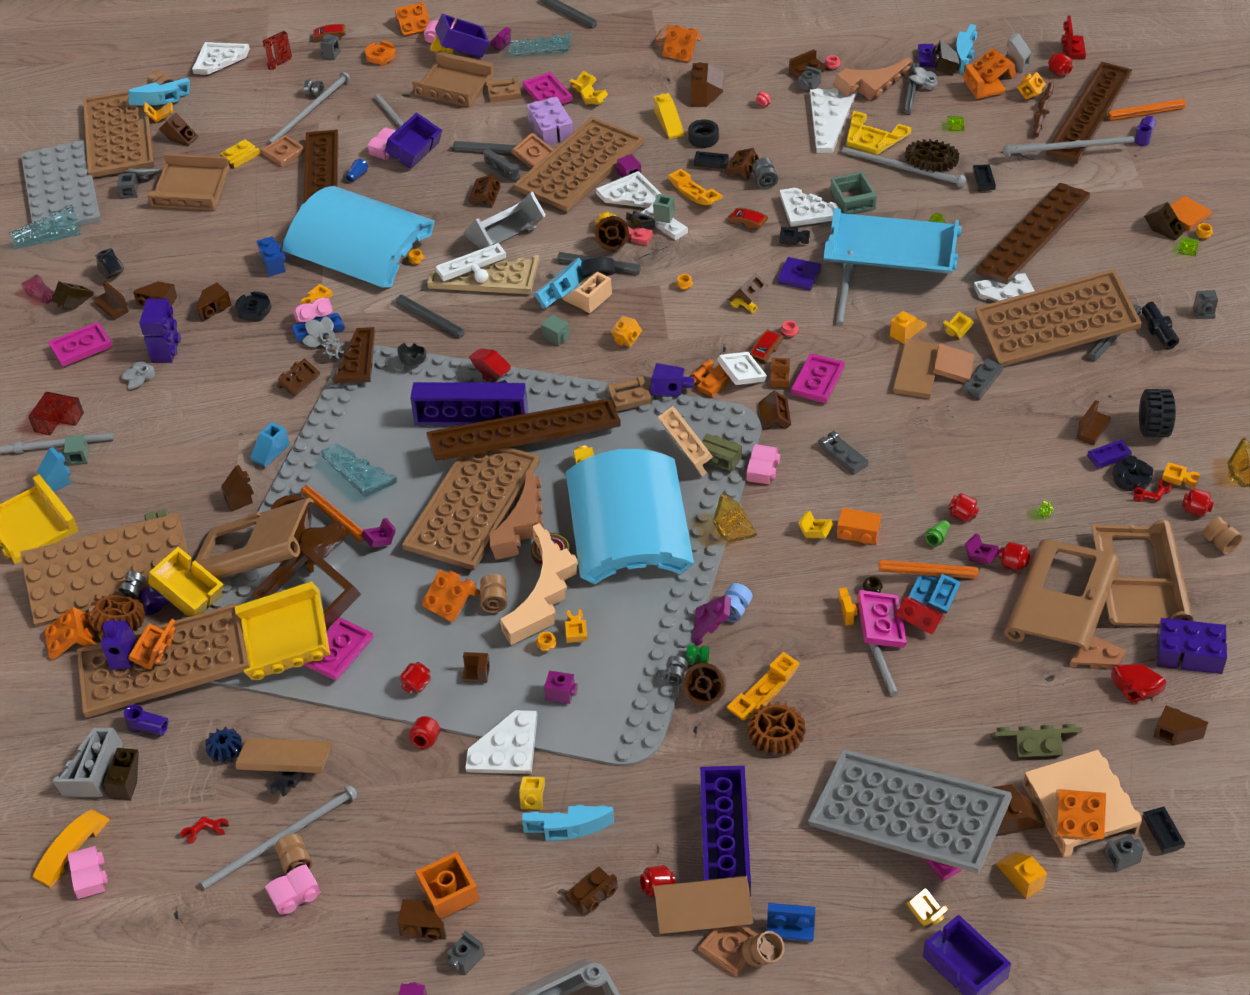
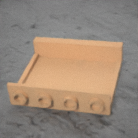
M1099 750L1025 772L1023 787L1031 801L1038 806L1044 824L1063 857L1072 855L1075 846L1097 839L1057 835L1058 799H1056V790L1058 789L1106 793L1104 837L1128 829H1132L1134 834H1138L1142 823L1141 815L1133 808L1129 795L1122 790L1118 777L1113 775L1107 759L1102 757Z

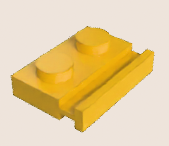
M245 139L221 152L220 157H227L228 164L236 168L258 156L260 150Z

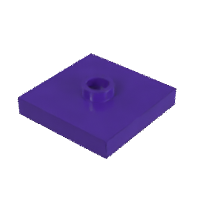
M788 257L777 278V283L811 290L821 270V264Z

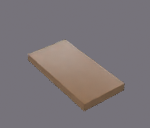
M906 339L893 393L930 399L936 376L933 373L939 344Z
M247 738L235 763L236 769L322 773L331 752L332 743L331 741Z
M747 876L654 886L660 934L753 924Z

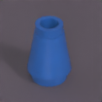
M361 158L355 160L346 178L350 182H354L366 173L369 167L367 162Z

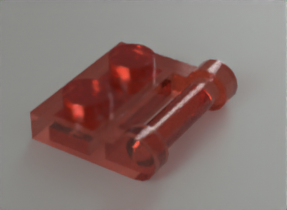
M282 31L262 41L263 47L266 50L267 67L269 70H274L278 65L292 59L287 32ZM272 44H273V48H274L275 59L273 58V53H272V48H271Z

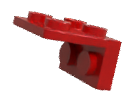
M1067 15V20L1063 23L1065 34H1062L1061 37L1063 53L1071 59H1085L1086 51L1083 36H1073L1071 15Z

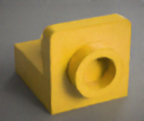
M545 777L522 778L519 790L521 809L541 810L543 808L542 796L545 787Z

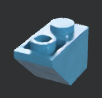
M274 422L266 426L258 435L250 457L251 461L266 467L290 445L286 428Z
M51 447L37 471L52 491L55 492L71 484L68 477L71 473L68 467L64 465L66 460L61 452L58 453L54 447Z

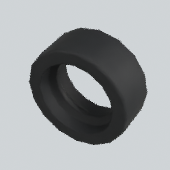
M701 119L689 125L688 140L693 146L707 148L718 142L719 127L714 121ZM700 132H708V133H710V134H708V135H699V134H697V133H700Z
M596 257L581 262L582 276L585 278L595 272L605 276L615 273L614 259L611 257Z

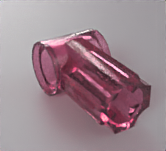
M38 274L22 282V287L29 296H35L42 303L48 304L52 302L54 292L45 285Z

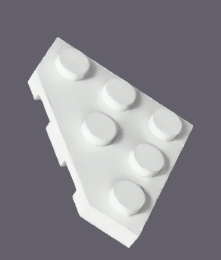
M205 42L192 68L193 74H211L246 58L250 50L249 44Z
M639 171L596 188V194L605 203L645 208L652 206L658 194H661Z
M798 188L779 190L790 227L832 221L834 208H838L836 203L824 202L821 197L811 193L809 195L804 194Z
M1025 273L1017 274L1007 285L993 279L974 282V289L979 299L984 301L989 299L997 302L1035 291Z
M515 710L469 747L466 771L470 773L532 774L537 711Z

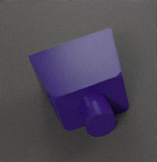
M656 363L651 378V395L680 396L683 388H694V377H685V369L682 367Z
M109 620L103 624L101 647L111 670L132 668V661L128 658L135 647L136 635L124 620Z

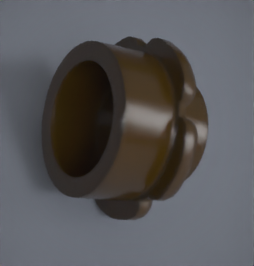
M871 576L865 579L862 587L864 591L880 593L883 585L879 578Z

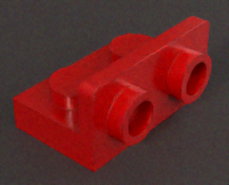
M906 596L903 599L896 613L898 617L929 634H933L938 624L942 623L945 615L910 596Z

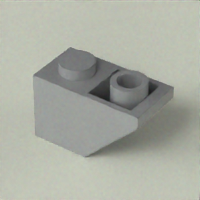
M1015 33L1012 38L1008 39V51L1005 57L1015 64V71L1023 73L1030 65L1032 52L1020 34Z

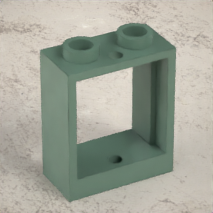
M863 172L831 178L830 192L842 213L856 214L876 209L877 195ZM858 188L862 192L861 195L844 198L842 194L844 191Z

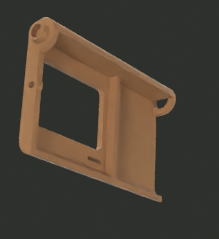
M307 498L262 513L255 512L249 514L246 518L211 528L195 561L220 580L298 557L300 546L294 534L306 506L313 504L314 501L311 498ZM255 525L245 547L208 558L218 536ZM290 543H292L294 546V552L290 547Z
M1158 520L1152 526L1091 524L1096 550L1115 554L1112 538L1149 539L1152 544L1159 578L1120 577L1117 568L1106 598L1108 617L1111 624L1158 627L1160 618L1193 621L1173 528L1169 521Z
M1050 539L1041 540L1006 625L1005 636L1011 641L1021 642L1026 634L1077 645L1087 652L1120 562L1119 558L1115 554ZM1058 552L1096 560L1083 596L1079 597L1043 588L1054 556Z

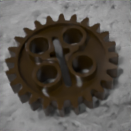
M923 139L922 142L917 140L916 143L908 144L905 158L909 165H914V168L920 167V170L926 169V172L929 170L942 172V170L948 171V168L953 169V167L957 166L960 153H958V149H955V146H950V143L944 144V141L938 142V140L932 141L931 139L926 141Z

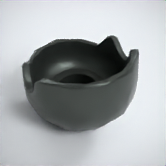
M402 343L397 349L400 361L406 366L419 365L426 359V349L423 346L416 345V343H413L411 347H408L406 343Z

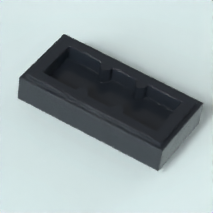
M696 151L693 161L694 166L725 169L728 164L729 154Z
M990 164L973 165V173L978 191L995 190L996 184Z
M1165 806L1143 812L1142 817L1163 854L1184 848L1185 842Z

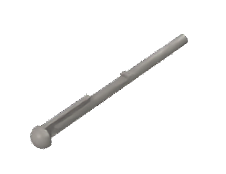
M346 72L340 73V78L271 137L268 140V144L284 136L341 86L343 82L348 83L350 81L349 74Z
M1134 136L1075 140L1072 142L1050 144L1037 143L1015 146L1007 144L1003 148V154L1010 157L1014 153L1133 143Z
M844 147L842 153L956 183L958 188L966 184V178L963 175L958 177L936 170L935 172L932 170L926 172V169L920 170V167L914 168V165H909L895 159H888Z
M345 786V792L340 796L333 798L201 881L202 887L205 890L274 847L280 838L296 833L346 800L351 799V801H354L357 797L356 789L353 786Z

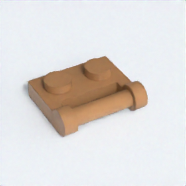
M518 76L513 77V79L498 81L487 80L490 103L521 99Z
M643 375L638 376L637 379L607 384V390L616 412L652 403V398ZM639 386V388H634L616 393V391Z

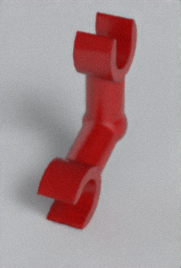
M1164 480L1159 481L1158 489L1155 493L1146 492L1143 488L1136 487L1133 500L1140 502L1146 499L1158 502L1164 494L1170 493L1172 483L1165 487L1163 486Z
M201 817L192 827L184 828L181 831V836L185 838L188 834H192L187 839L189 844H192L197 838L196 834L204 827L214 829L218 835H225L224 830L219 827L222 825L229 826V823L224 818L212 820L207 817Z

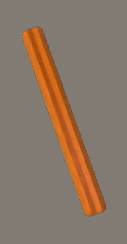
M1185 99L1111 110L1108 112L1109 120H1117L1183 109L1186 107Z
M309 485L301 488V494L305 498H311L314 501L313 504L334 522L338 521L343 524L346 532L358 542L362 543L364 541L361 536L363 530Z
M880 560L878 563V570L880 572L930 576H941L944 574L949 577L976 579L979 573L978 568L972 566Z

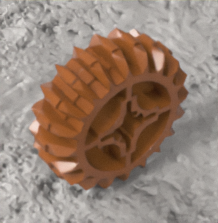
M110 594L107 597L102 596L101 599L97 598L95 602L91 603L88 618L90 626L93 627V630H98L99 633H103V624L109 620H124L132 631H138V628L142 627L145 612L143 604L140 603V600L134 599L133 596L127 597L126 594L123 596Z
M778 701L776 705L768 702L766 707L761 704L759 710L754 709L753 715H750L747 724L748 738L751 740L752 746H757L758 751L764 749L765 755L772 752L774 757L777 753H781L784 756L785 751L792 754L793 749H798L800 743H803L804 734L806 733L805 720L801 718L800 711L796 712L794 706L788 708L787 702L784 705H780ZM788 724L792 727V731L788 729ZM761 726L764 728V731H766L765 733H763L760 730Z

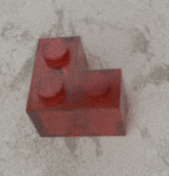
M45 392L28 418L35 433L51 436L59 423L76 426L84 411L78 397Z

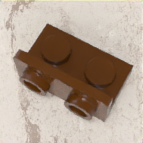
M813 49L789 60V73L798 80L807 66L824 72L825 65L816 58L817 51Z
M754 148L737 151L725 168L726 174L738 175L741 173L744 180H748L753 173V163L759 159Z
M493 174L476 179L468 198L470 204L486 201L489 207H492L501 187L499 181Z
M304 358L300 362L296 361L291 366L290 371L287 373L283 372L279 376L277 388L281 389L284 387L295 397L320 375V372Z
M598 866L565 894V899L585 916L587 913L596 910L605 898L611 897L618 888L617 877L614 874L609 876Z

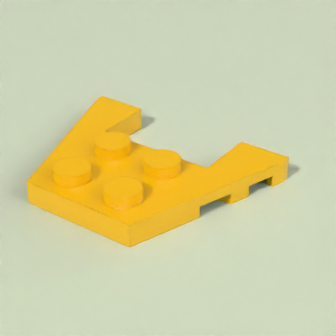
M853 111L847 147L878 155L910 135L912 127L898 124L891 133L863 125L867 120V114Z

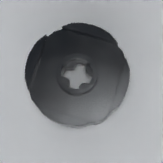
M250 292L251 295L245 296L244 294L240 296L235 303L239 318L260 322L271 310V302L265 293Z
M1127 456L1126 459H1122L1114 465L1113 481L1118 487L1126 491H1131L1136 487H1141L1145 490L1152 482L1153 467L1137 459L1135 456Z

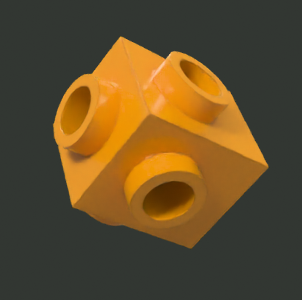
M1035 72L1033 74H1026L1017 88L1025 100L1041 94L1042 88L1046 84L1038 72Z
M622 316L611 330V334L615 338L614 341L618 345L629 347L634 344L642 332L635 319Z

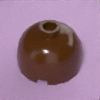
M617 216L601 219L595 229V239L603 249L608 251L621 249L629 238V228L626 222Z
M699 663L690 667L682 682L686 697L700 706L716 703L721 699L726 690V678L723 672L715 665L709 663Z

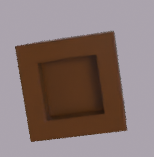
M464 652L463 682L487 683L490 671L488 653Z

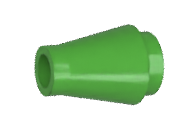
M941 520L938 524L928 529L925 536L926 542L931 546L941 545L950 529L949 522Z

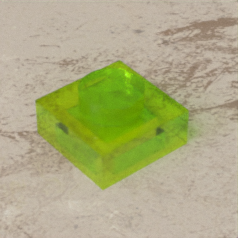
M947 116L948 131H964V116Z
M1181 237L1178 254L1196 256L1199 240Z

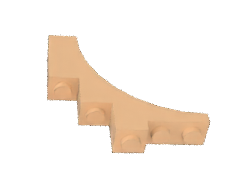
M540 523L533 526V539L540 550L543 562L540 578L526 601L513 612L500 619L501 631L511 645L554 625V615H556V612L552 605L566 599L567 586L564 580L577 574L578 561L575 555H571L567 548L561 551L558 544L552 542L549 531L543 529Z

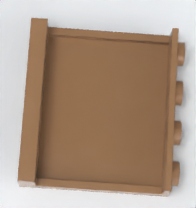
M438 51L435 54V65L420 82L412 81L414 95L470 108L486 88L487 80L494 78L493 63Z
M164 153L163 156L166 163L155 191H149L147 195L151 207L215 211L230 170L227 157Z

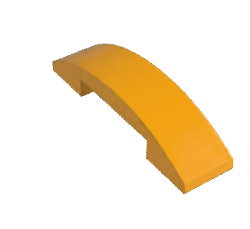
M683 169L668 175L669 180L678 191L697 204L710 205L723 198V195L714 189L707 191L693 182L691 175Z
M782 652L769 665L770 670L744 695L740 693L727 706V709L743 721L748 719L750 715H753L754 709L759 710L761 704L766 706L783 689L798 669L800 663L785 652Z
M91 809L75 819L48 848L39 862L33 878L51 888L66 871L64 865L69 860L68 853L77 851L90 835L96 837L110 821L109 818Z

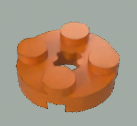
M380 41V44L371 43L365 49L366 61L379 64L380 66H386L388 62L396 57L394 45L387 41Z

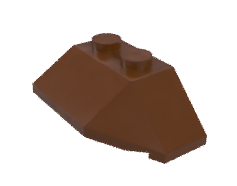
M693 63L691 107H707L710 102L723 93V70L709 63Z
M1012 784L992 787L1011 792L1012 794L1011 802L997 834L1044 828L1045 824L1038 806Z

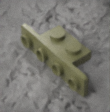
M1063 724L1062 728L1054 729V725H1042L1039 730H1032V726L1018 727L1019 731H1010V727L996 728L997 732L991 733V738L1015 737L1017 758L1062 756L1061 734H1078L1083 731L1082 727L1076 728V724Z

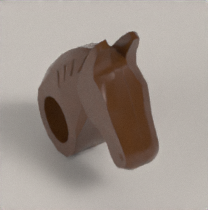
M298 495L283 496L273 503L271 509L304 500L305 498ZM307 505L294 537L299 545L303 541L324 559L333 549L344 542L347 537L346 528L338 521L325 527L310 528L312 516L310 507ZM290 543V547L294 551V546ZM308 559L305 565L309 572L312 573L314 572V563Z

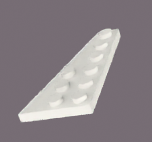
M837 88L810 90L816 153H833L838 137L842 132V127L849 115L851 105L854 103L857 91L846 97Z

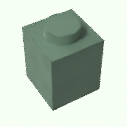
M658 194L653 203L654 220L670 223L675 214V197Z
M551 315L541 324L542 338L557 346H560L570 337L569 323L554 315Z
M85 436L65 437L64 455L68 466L88 464L89 447Z

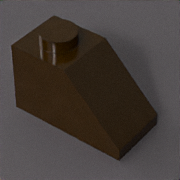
M58 281L51 301L57 303V307L68 310V308L76 309L92 297L94 291L81 285Z

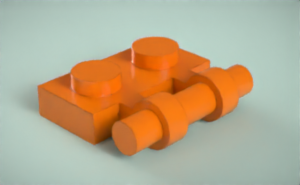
M709 359L707 362H703L699 367L700 369L697 372L694 371L690 377H694V384H698L697 391L713 398L731 379L721 365H718L715 369L712 368L714 361Z

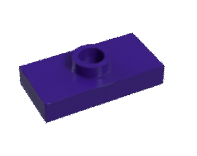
M918 44L920 67H935L933 63L934 54H932L934 44Z
M1122 440L1090 450L1087 456L1098 469L1126 459L1127 456L1132 455V452Z

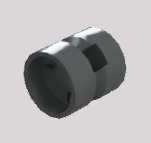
M769 158L756 160L753 163L752 170L758 186L762 189L774 187L778 182V175L772 160Z

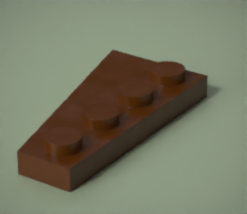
M374 327L356 328L349 343L350 347L346 350L344 360L338 367V373L333 377L334 384L371 382L375 341Z

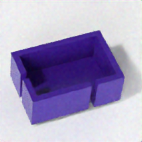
M442 13L435 27L440 44L444 48H452L460 53L465 52L473 57L478 56L482 58L490 43L483 26L457 18L453 28L450 29L455 18Z
M416 112L387 139L385 152L395 159L400 158L399 161L412 169L429 153V150L431 151L439 143L442 129Z
M146 299L139 324L144 335L151 363H173L174 356L177 355V345L181 342V335L177 332V321L173 318V307L170 306L168 299Z
M1160 618L1157 630V667L1176 669L1182 652L1184 656L1181 669L1223 674L1227 660L1226 625Z
M959 914L943 927V932L939 930L924 943L923 957L955 988L959 985V992L962 995H989L1009 978L1012 963Z

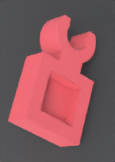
M628 227V240L631 239V243L648 245L653 236V230L639 227L632 230Z

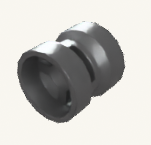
M305 80V95L311 96L314 94L318 97L324 92L322 81L313 82L312 80Z
M127 571L125 575L126 580L121 584L119 591L127 596L138 598L141 592L140 587L144 585L146 578L135 571Z
M671 656L667 659V669L664 671L663 679L670 685H681L683 678H685L684 673L687 670L688 662L683 657Z

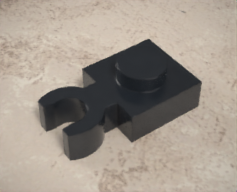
M633 211V214L626 212V220L631 221L632 224L639 228L647 229L648 227L655 226V220L645 214L640 215L637 211Z
M781 227L779 243L796 245L797 242L809 244L810 231L803 230L798 232V228Z
M278 771L274 776L275 781L270 785L271 794L281 790V796H286L288 794V787L295 788L305 773Z

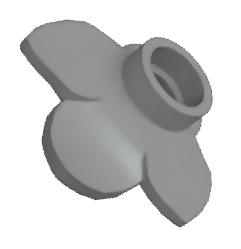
M914 67L916 74L909 76V79L923 85L928 90H933L937 87L938 81L936 80L937 76L935 73L926 71L922 67Z
M325 316L321 322L317 320L306 322L305 326L309 335L302 340L305 345L316 348L320 345L328 344V339H323L325 335H329V338L335 341L334 324L330 318Z
M136 362L132 365V368L125 370L120 378L129 381L127 389L131 390L142 385L144 381L151 380L155 375L154 367L150 364L146 365L145 362Z

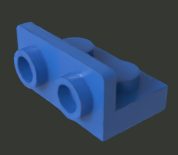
M768 903L767 931L777 933L782 940L813 942L816 907Z

